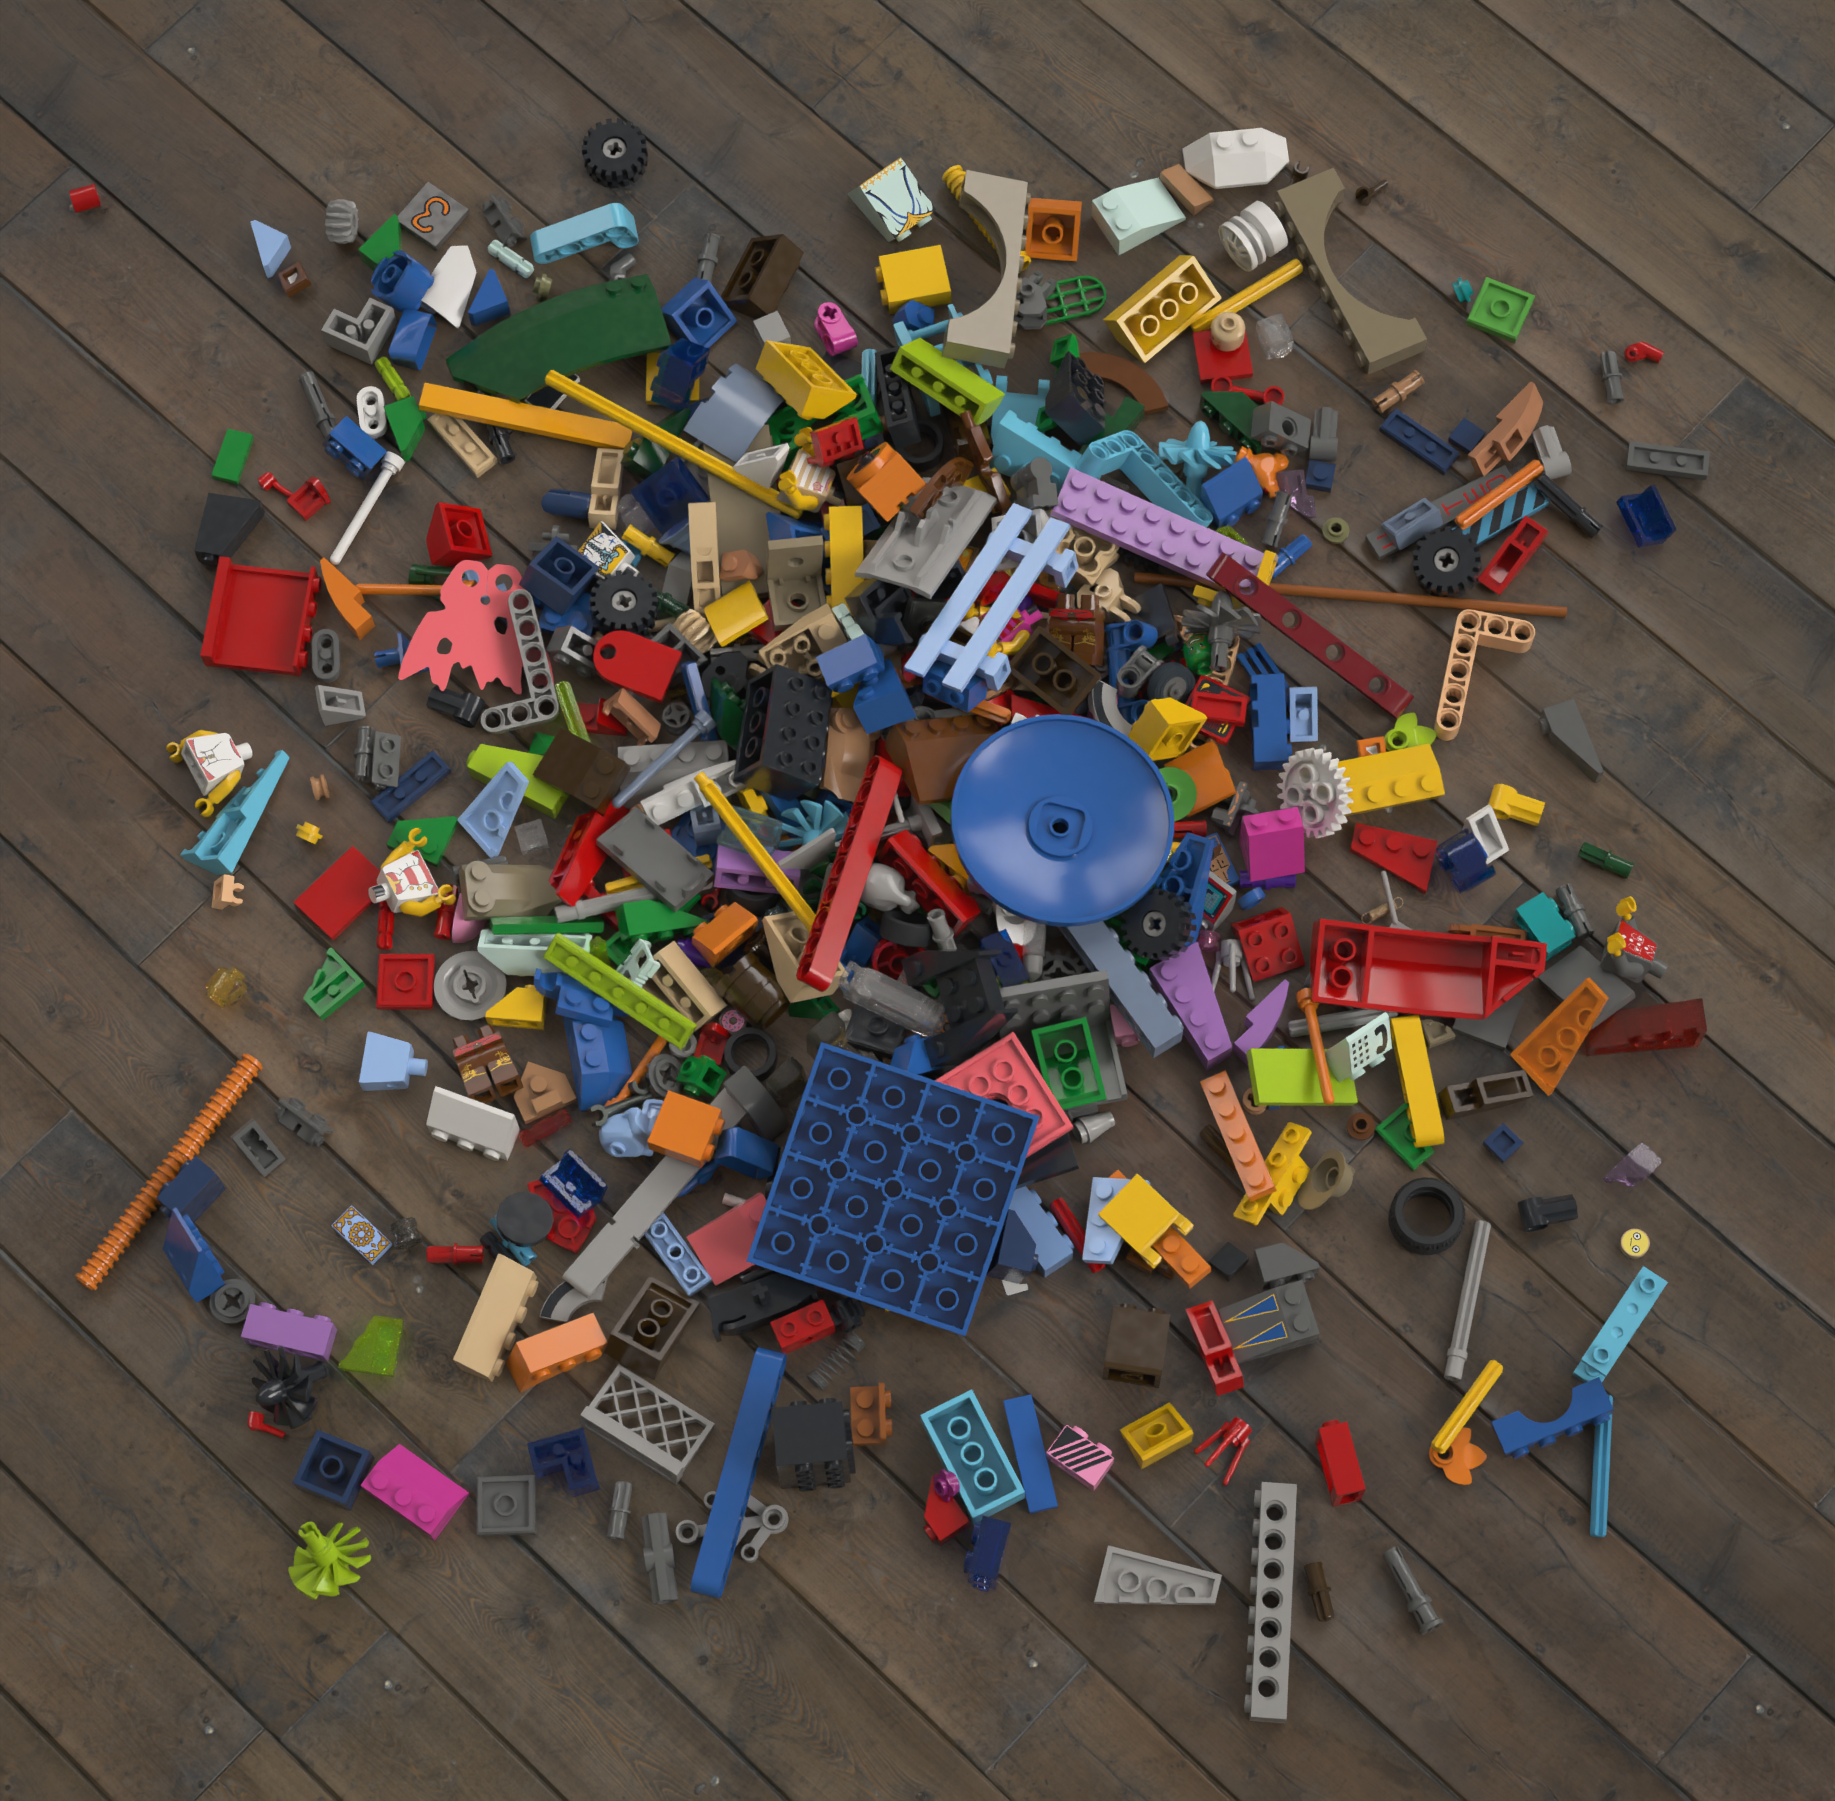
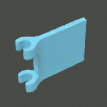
M997 375L996 388L1005 393V396L993 413L991 427L993 445L999 422L1008 410L1016 413V417L1026 424L1030 422L1035 425L1039 408L1045 406V398L1050 388V380L1039 379L1038 395L1008 393L1007 376Z

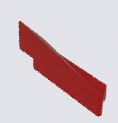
M611 801L604 815L591 809L590 813L577 816L548 880L550 885L556 889L555 894L568 906H575V903L579 900L608 856L597 846V838L629 813L623 805L620 808H614Z

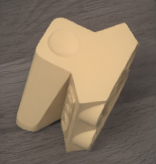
M1070 525V529L1055 550L1056 553L1061 555L1066 548L1075 551L1079 568L1068 584L1077 590H1080L1084 584L1092 586L1101 572L1109 568L1120 557L1117 553L1120 546L1073 525Z

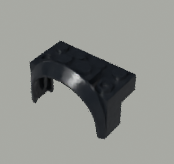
M957 559L931 599L944 600L952 596L966 575L959 559ZM866 578L844 598L863 633L868 635L876 644L898 646L913 641L902 625L908 598H914L909 588L875 578ZM915 592L916 598L929 599Z

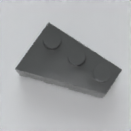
M671 623L667 624L651 639L682 652V657L668 688L684 681L680 664L688 661L696 662L699 674L708 666V659ZM612 685V688L616 692H618L621 689L620 687ZM627 691L638 702L646 699V697Z

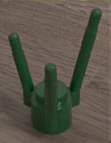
M413 564L409 572L408 581L410 585H433L435 576L448 577L455 567ZM430 596L441 602L440 596Z

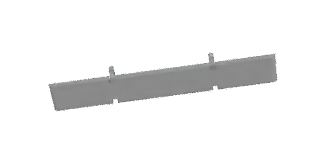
M725 1088L710 1104L721 1109L722 1119L725 1120L723 1130L738 1126L746 1116V1112L727 1093ZM715 1135L712 1143L715 1146V1151L717 1149L718 1135ZM713 1152V1155H712V1158H711L712 1160L715 1158V1153H714V1152ZM665 1156L612 1217L615 1224H606L568 1268L562 1278L589 1299L633 1247L636 1250L640 1247V1244L635 1239L639 1241L701 1168Z

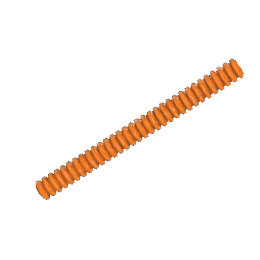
M242 1054V1060L236 1062L237 1067L231 1069V1075L227 1074L225 1077L227 1080L225 1082L222 1081L220 1083L221 1088L215 1090L216 1095L210 1096L209 1099L211 1101L204 1104L205 1109H201L199 1111L200 1116H196L193 1119L195 1121L194 1124H189V1130L183 1132L184 1137L177 1140L179 1142L178 1145H173V1151L167 1153L168 1158L161 1161L163 1165L156 1168V1174H151L152 1179L145 1182L147 1186L140 1189V1195L136 1194L135 1202L131 1201L129 1203L131 1207L124 1210L125 1215L118 1218L120 1220L119 1223H114L113 1231L109 1230V1236L102 1239L104 1243L102 1245L98 1244L97 1252L93 1251L91 1254L93 1257L86 1260L87 1265L80 1268L82 1272L75 1275L76 1280L88 1289L96 1291L98 1288L96 1286L97 1283L103 1282L102 1277L108 1275L107 1270L114 1267V1261L118 1262L119 1254L123 1255L125 1252L123 1249L130 1246L129 1241L136 1238L134 1234L141 1231L140 1226H145V1220L152 1217L150 1213L157 1210L156 1205H161L157 1200L161 1187L168 1181L172 1182L179 1174L180 1167L187 1160H192L194 1155L200 1153L199 1148H204L205 1140L209 1141V1135L216 1132L214 1128L221 1125L220 1120L226 1119L225 1114L232 1111L230 1107L237 1104L236 1099H241L242 1091L246 1092V1086L253 1083L251 1079L258 1076L257 1071H262L263 1066L257 1059L249 1054Z

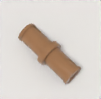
M1417 370L1412 371L1411 374L1398 383L1396 381L1391 383L1389 389L1373 398V406L1379 405V408L1376 410L1379 413H1383L1396 402H1403L1407 399L1406 396L1424 385L1423 377H1417L1420 373Z

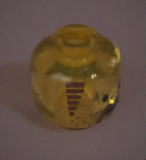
M234 966L230 970L226 967H220L207 981L206 989L208 992L206 995L222 1008L225 1005L233 1007L247 991V985L243 982L246 976Z

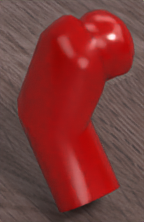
M1641 341L1628 346L1624 351V356L1630 362L1648 358L1659 364L1665 352Z

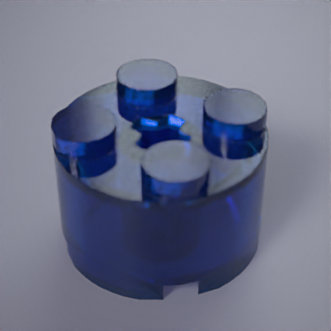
M1468 828L1442 842L1436 849L1438 855L1436 859L1444 872L1450 871L1453 877L1451 882L1459 894L1464 891L1466 893L1496 875L1493 865L1487 867L1485 863L1487 858H1489L1476 836L1472 832L1469 834Z

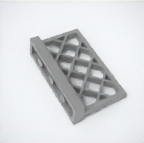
M619 1364L591 1404L586 1406L580 1414L581 1426L675 1485L680 1481L684 1470L715 1427L713 1422ZM620 1375L630 1380L631 1390L615 1391L614 1383ZM610 1388H611L612 1393L607 1394V1392H608V1391L610 1390ZM649 1392L654 1395L655 1405L639 1406L637 1394ZM633 1395L636 1408L620 1411L617 1398ZM613 1399L616 1412L604 1414L596 1408L601 1401ZM673 1407L678 1410L679 1420L664 1422L661 1409ZM657 1410L660 1423L644 1426L641 1413ZM638 1415L640 1427L628 1429L623 1426L621 1417ZM697 1422L705 1427L701 1435L688 1437L685 1424ZM681 1425L684 1438L668 1441L665 1428ZM662 1429L664 1442L652 1444L647 1441L645 1432ZM695 1442L692 1448H690L689 1443ZM686 1444L687 1455L682 1462L671 1456L669 1447Z

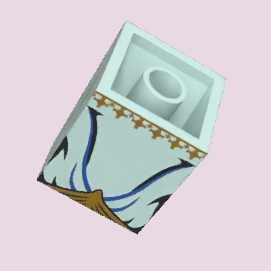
M901 157L848 193L851 200L888 242L895 238L900 242L911 234L909 228L915 224L920 228L932 219L930 214L936 210Z

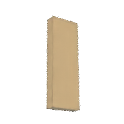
M435 413L427 419L429 425L477 478L498 463L495 455L461 418Z

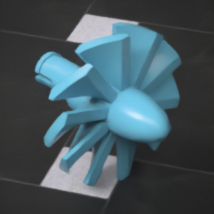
M1198 421L1193 425L1188 439L1184 442L1176 439L1159 442L1158 456L1159 459H1168L1174 465L1184 462L1183 473L1187 476L1186 486L1200 500L1202 478H1205V475H1207L1208 466L1216 469H1221L1220 465L1232 466L1236 460L1237 451H1232V446H1215L1217 442H1210L1209 429L1206 423Z
M802 800L800 803L808 814L806 819L798 808L787 809L781 814V816L794 820L802 826L792 827L779 822L775 829V835L788 833L798 835L795 839L776 841V848L780 851H789L799 844L804 846L831 828H834L836 833L835 842L842 840L849 814L847 812L842 814L834 804L825 800L823 817L821 818L822 805L809 800Z

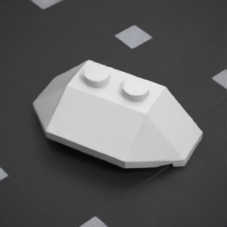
M1263 128L1209 133L1183 148L1185 171L1191 177H1195L1200 182L1214 189L1268 184L1289 164L1286 138Z

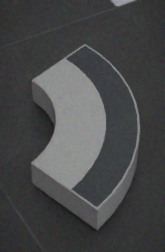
M1099 681L1088 694L1089 711L1092 712L1095 721L1104 723L1128 736L1132 725L1122 717L1118 710L1116 702L1117 689Z
M608 1277L589 1299L568 1282L564 1281L553 1290L545 1301L539 1316L540 1319L563 1324L568 1323L573 1313L579 1307L587 1303L603 1301Z

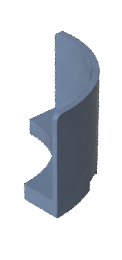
M734 364L727 370L725 378L721 376L713 385L710 391L714 394L706 403H700L684 431L734 462H738L768 419L786 400L774 391L775 388L770 383L739 364Z

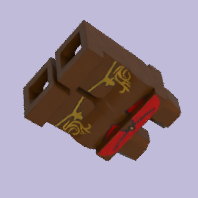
M1057 594L1056 607L1049 608V616H1051L1049 620V633L1087 664L1103 666V619H1105V611H1099V596L1081 595L1080 609H1074V594Z
M490 1024L478 1030L479 1040L470 1043L467 1035H461L453 1039L454 1050L452 1052L470 1099L484 1104L497 1099L487 1072L491 1073L500 1097L524 1088L500 1033L496 1032ZM514 1080V1082L511 1085L502 1086V1084ZM485 1091H488L486 1095L482 1097L475 1096Z

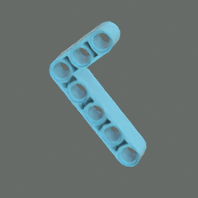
M1124 430L1090 443L1077 462L1076 466L1080 472L1094 478L1121 469L1154 505L1206 528L1213 520L1210 510L1159 459L1145 442L1132 431Z

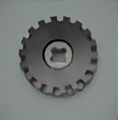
M611 118L606 119L607 124L602 125L600 121L596 123V130L591 127L588 130V136L583 138L582 155L589 177L592 176L593 181L597 184L601 180L602 186L607 188L609 183L613 184V188H619V183H623L624 187L630 185L629 180L632 179L634 183L638 181V173L643 175L645 173V166H648V150L644 134L641 135V129L638 126L634 128L633 123L627 121L626 125L623 124V119L617 118V123H612ZM615 147L619 148V152H616L615 156L611 155L610 150H614Z
M1445 526V531L1435 528L1434 534L1430 535L1427 532L1424 535V540H1419L1416 544L1417 550L1413 552L1412 561L1414 574L1421 588L1425 587L1428 594L1432 595L1435 593L1439 597L1448 595V597L1455 598L1454 594L1459 593L1462 596L1466 594L1465 590L1467 588L1471 590L1474 587V581H1478L1480 577L1482 563L1476 541H1472L1471 535L1468 533L1464 535L1462 529L1457 528L1456 531H1452L1451 527ZM1451 556V561L1454 564H1448L1447 568H1444L1440 560Z
M621 570L616 571V576L612 577L608 573L605 575V581L599 579L596 582L597 588L593 587L591 590L590 611L596 630L600 628L601 635L605 636L610 632L621 630L637 635L641 633L645 637L648 634V627L650 629L655 627V620H658L657 591L655 587L652 588V582L649 579L644 582V575L638 573L635 577L633 576V571L627 570V575H622ZM621 600L628 603L629 607L624 608L623 605H620Z
M1161 889L1149 890L1138 902L1128 908L1130 909L1129 913L1123 912L1122 918L1126 919V924H1121V930L1127 931V935L1123 936L1124 941L1131 943L1128 946L1131 951H1135L1137 955L1147 959L1167 961L1169 958L1175 959L1179 957V951L1185 952L1188 949L1185 943L1193 942L1194 937L1190 936V932L1196 931L1197 925L1191 924V920H1195L1196 916L1195 913L1189 912L1192 909L1190 903L1183 902L1185 900L1184 897L1171 891ZM1153 920H1162L1159 924L1160 930L1153 929L1155 925Z

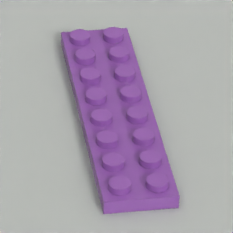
M1070 468L1058 495V506L1053 507L1050 514L1052 517L1219 591L1224 589L1208 578L1206 573L1222 552L1230 556L1256 577L1264 553L1074 468ZM1247 579L1242 580L1239 584V590L1244 595L1248 594L1251 590V583Z

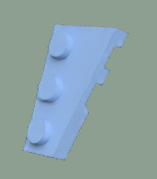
M506 762L457 819L490 858L499 855L529 784V780L513 762Z
M1093 1177L1082 1258L1085 1263H1114L1124 1239L1098 1216V1213L1131 1179Z

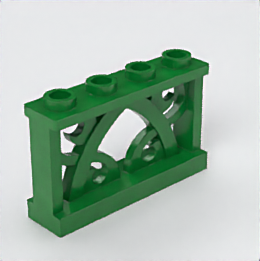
M858 374L845 380L844 382L857 395L853 401L831 414L838 415L833 423L849 417H857L862 440L884 431L885 429L863 376ZM791 406L774 412L766 422L767 425L769 424V431L774 446L783 444L782 442H790L788 443L790 448L783 466L785 471H788L798 450L803 447L795 444V436L799 434L800 429L811 427L818 419H803L797 415L798 412Z

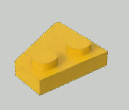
M749 786L736 792L752 826L766 823V820L769 819L766 812L768 808L762 795L756 796L753 788Z

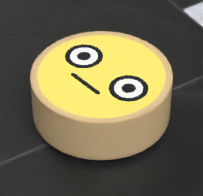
M1639 1229L1626 1231L1620 1240L1622 1253L1632 1259L1644 1256L1650 1245L1647 1234Z

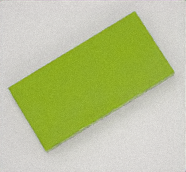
M1251 1048L1246 1051L1255 1106H1353L1358 1103L1354 1080L1351 1081L1348 1077L1339 1083L1329 1066L1328 1071L1334 1094V1102L1331 1105H1326L1323 1102L1312 1049Z

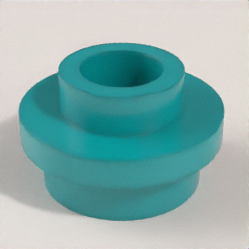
M1461 277L1457 278V281L1452 283L1453 289L1460 303L1463 301L1468 303L1471 301L1469 296L1474 294L1468 280L1462 281Z

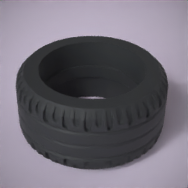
M1432 1177L1411 1180L1397 1191L1392 1200L1388 1215L1390 1230L1396 1241L1412 1253L1419 1255L1439 1254L1449 1249L1461 1234L1465 1223L1464 1203L1458 1192L1445 1181ZM1418 1196H1430L1438 1199L1449 1211L1451 1218L1449 1228L1443 1234L1435 1237H1424L1416 1234L1404 1221L1403 1208L1405 1204Z

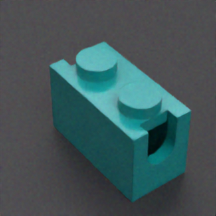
M1542 892L1516 908L1513 919L1521 930L1527 931L1526 937L1529 941L1547 943V961L1572 945L1573 942L1571 940L1575 938V930L1568 920H1563L1558 913L1559 908L1556 902Z

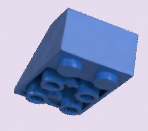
M174 1208L166 1233L163 1251L186 1289L197 1303L226 1285L220 1276L225 1272L189 1215L185 1214L182 1216L178 1209Z

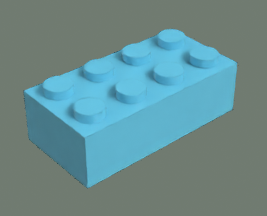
M972 1389L920 1415V1422L944 1469L947 1472H953L959 1481L960 1490L957 1495L972 1524L1025 1499V1491Z

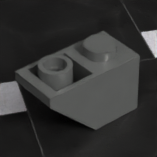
M1285 1243L1255 1249L1253 1256L1263 1289L1268 1287L1272 1289L1295 1280H1303V1283L1315 1279L1314 1276L1318 1275L1320 1269L1317 1261Z

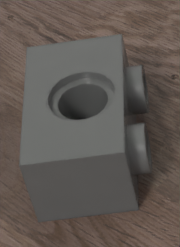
M1270 401L1253 409L1251 438L1260 441L1266 447H1272L1281 451L1283 455L1294 456L1309 447L1311 419Z

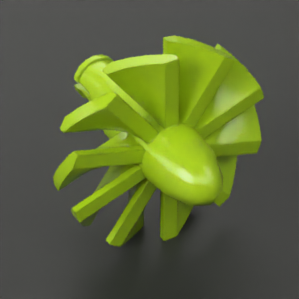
M314 1522L303 1524L301 1526L303 1531L299 1530L298 1533L306 1542L307 1547L306 1550L299 1546L297 1547L294 1556V1566L288 1569L296 1589L310 1599L316 1600L319 1594L337 1596L340 1594L339 1586L357 1582L361 1577L350 1571L348 1565L359 1568L371 1560V1555L349 1557L359 1549L366 1548L369 1545V1540L366 1537L356 1544L348 1545L352 1537L361 1531L360 1528H351L344 1537L335 1542L343 1523H337L327 1533L326 1537L320 1533Z

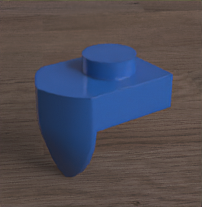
M911 300L897 310L892 323L895 324L903 321L906 328L916 331L934 324L935 309Z

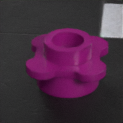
M945 1469L939 1471V1475L933 1477L934 1489L944 1502L950 1501V1496H954L959 1492V1481L953 1472H947Z

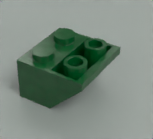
M714 677L711 680L710 714L717 725L715 728L720 736L737 752L745 699L741 700L728 682L725 681L722 684Z

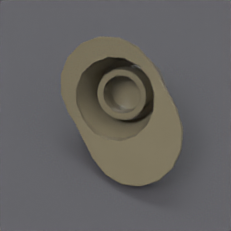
M1337 1149L1325 1152L1307 1174L1306 1180L1301 1184L1297 1192L1298 1203L1305 1210L1316 1209L1325 1203L1328 1198L1341 1197L1350 1189L1355 1169L1345 1162L1342 1152Z

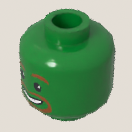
M1206 634L1191 636L1183 646L1187 668L1192 673L1199 675H1208L1214 671L1210 669L1212 646L1209 645L1208 635Z

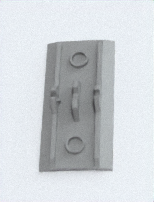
M930 477L922 478L926 483L931 480ZM963 485L953 486L952 488L946 486L943 489L942 497L933 507L927 510L926 518L920 520L909 510L921 491L914 497L910 496L908 498L909 502L901 507L900 511L855 572V577L875 578L912 589L914 592L931 599L997 503V498L984 491Z

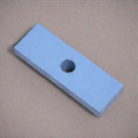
M663 1212L644 1236L686 1294L691 1297L711 1283L712 1278ZM678 1250L681 1254L678 1257H672V1252Z

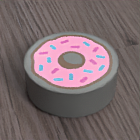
M734 1008L726 1009L719 1018V1024L731 1035L742 1028H747L748 1022L743 1017H740Z

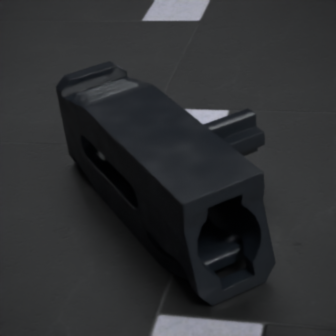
M779 1272L706 1299L711 1313L712 1329L716 1342L722 1341L720 1337L722 1330H724L725 1336L741 1335L769 1325L770 1322L802 1309L811 1302L819 1301L814 1284Z

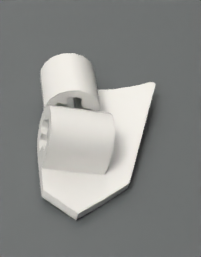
M468 245L451 246L432 272L434 283L427 290L420 305L432 314L437 312L455 328L460 327L476 276V269Z

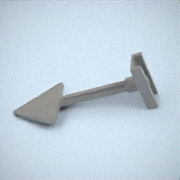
M911 793L910 810L913 815L906 817L903 823L897 822L884 826L880 840H884L904 830H907L909 833L921 830L930 848L934 845H941L938 837L942 836L943 832L931 807L928 804L918 805ZM831 828L780 860L778 865L780 868L811 869L819 863L830 862L828 854L838 851L841 840L835 842L836 833L834 828Z

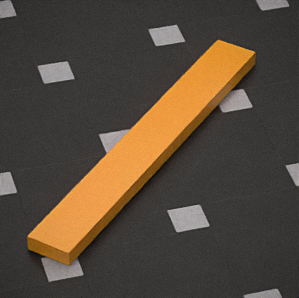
M424 383L419 403V410L601 448L624 449L631 441L633 433L632 430L617 422L521 402L518 404L506 399Z

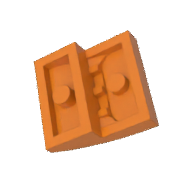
M1213 740L1164 764L1165 767H1176L1185 771L1195 783L1197 791L1196 802L1187 817L1236 794L1230 773L1224 767L1217 744Z

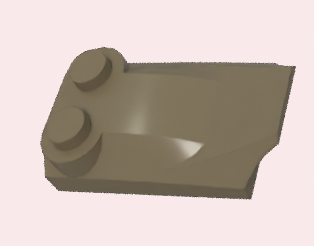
M472 861L468 865H460L458 869L464 921L490 920V917L547 916L557 904L562 902L555 894L556 889L548 881L553 870L541 865H487L482 861Z

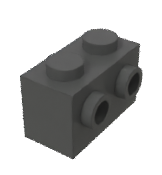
M573 626L556 627L546 649V652L554 656L553 660L559 664L574 667L576 669L575 672L582 677L599 676L594 667L593 660L594 649L598 641ZM607 647L601 651L600 655L604 659H612L615 651Z

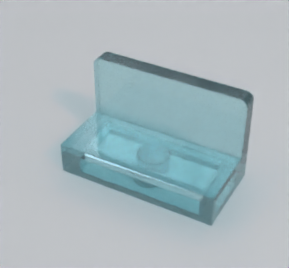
M731 805L771 856L780 845L783 822ZM725 825V829L717 838V844L750 855L730 828Z

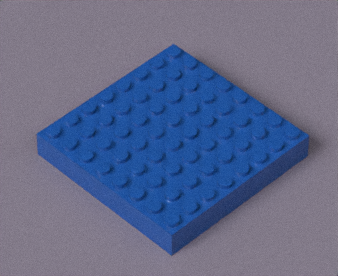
M821 1042L746 1261L966 1336L1040 1116Z

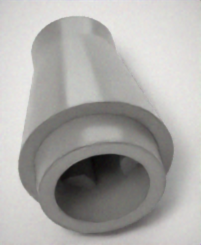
M1108 1110L1103 1113L1080 1117L1076 1119L1075 1123H1072L1074 1127L1072 1132L1079 1144H1090L1109 1128L1115 1126V1120Z

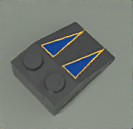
M1303 1280L1272 1288L1218 1310L1238 1364L1317 1342L1320 1335Z

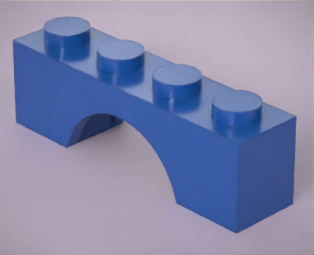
M1598 1377L1572 1388V1401L1569 1409L1562 1417L1548 1423L1534 1422L1526 1418L1519 1411L1492 1421V1427L1505 1457L1512 1456L1513 1459H1518L1529 1454L1528 1449L1539 1445L1540 1448H1544L1555 1443V1438L1566 1433L1567 1437L1582 1432V1426L1593 1422L1594 1426L1607 1422L1610 1420L1609 1415L1613 1414V1407Z

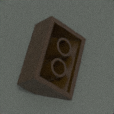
M784 234L751 238L721 295L722 300L729 309L754 319H759L775 312L781 296L789 287V281L793 273L800 266V260L804 252Z

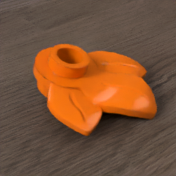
M1465 1427L1461 1429L1446 1450L1448 1453L1447 1459H1441L1438 1456V1452L1433 1450L1432 1447L1429 1449V1459L1432 1464L1442 1468L1446 1478L1459 1485H1470L1472 1483L1470 1470L1480 1466L1487 1459V1455L1483 1450L1469 1443L1471 1429Z

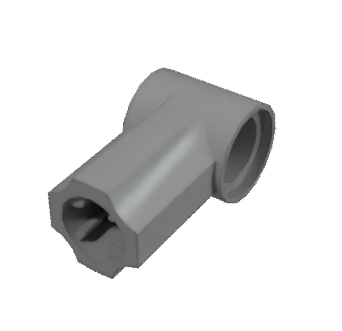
M1547 425L1533 431L1531 438L1539 457L1538 461L1544 467L1541 475L1546 474L1551 480L1571 475L1572 469L1569 456L1565 451H1562L1554 427Z

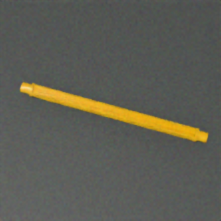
M700 772L694 777L700 792L703 793L810 932L816 914L714 784V781L709 779L704 772Z

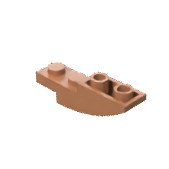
M1530 382L1496 416L1499 424L1468 454L1478 475L1485 477L1501 459L1509 462L1519 452L1533 432L1543 406V400L1533 382Z

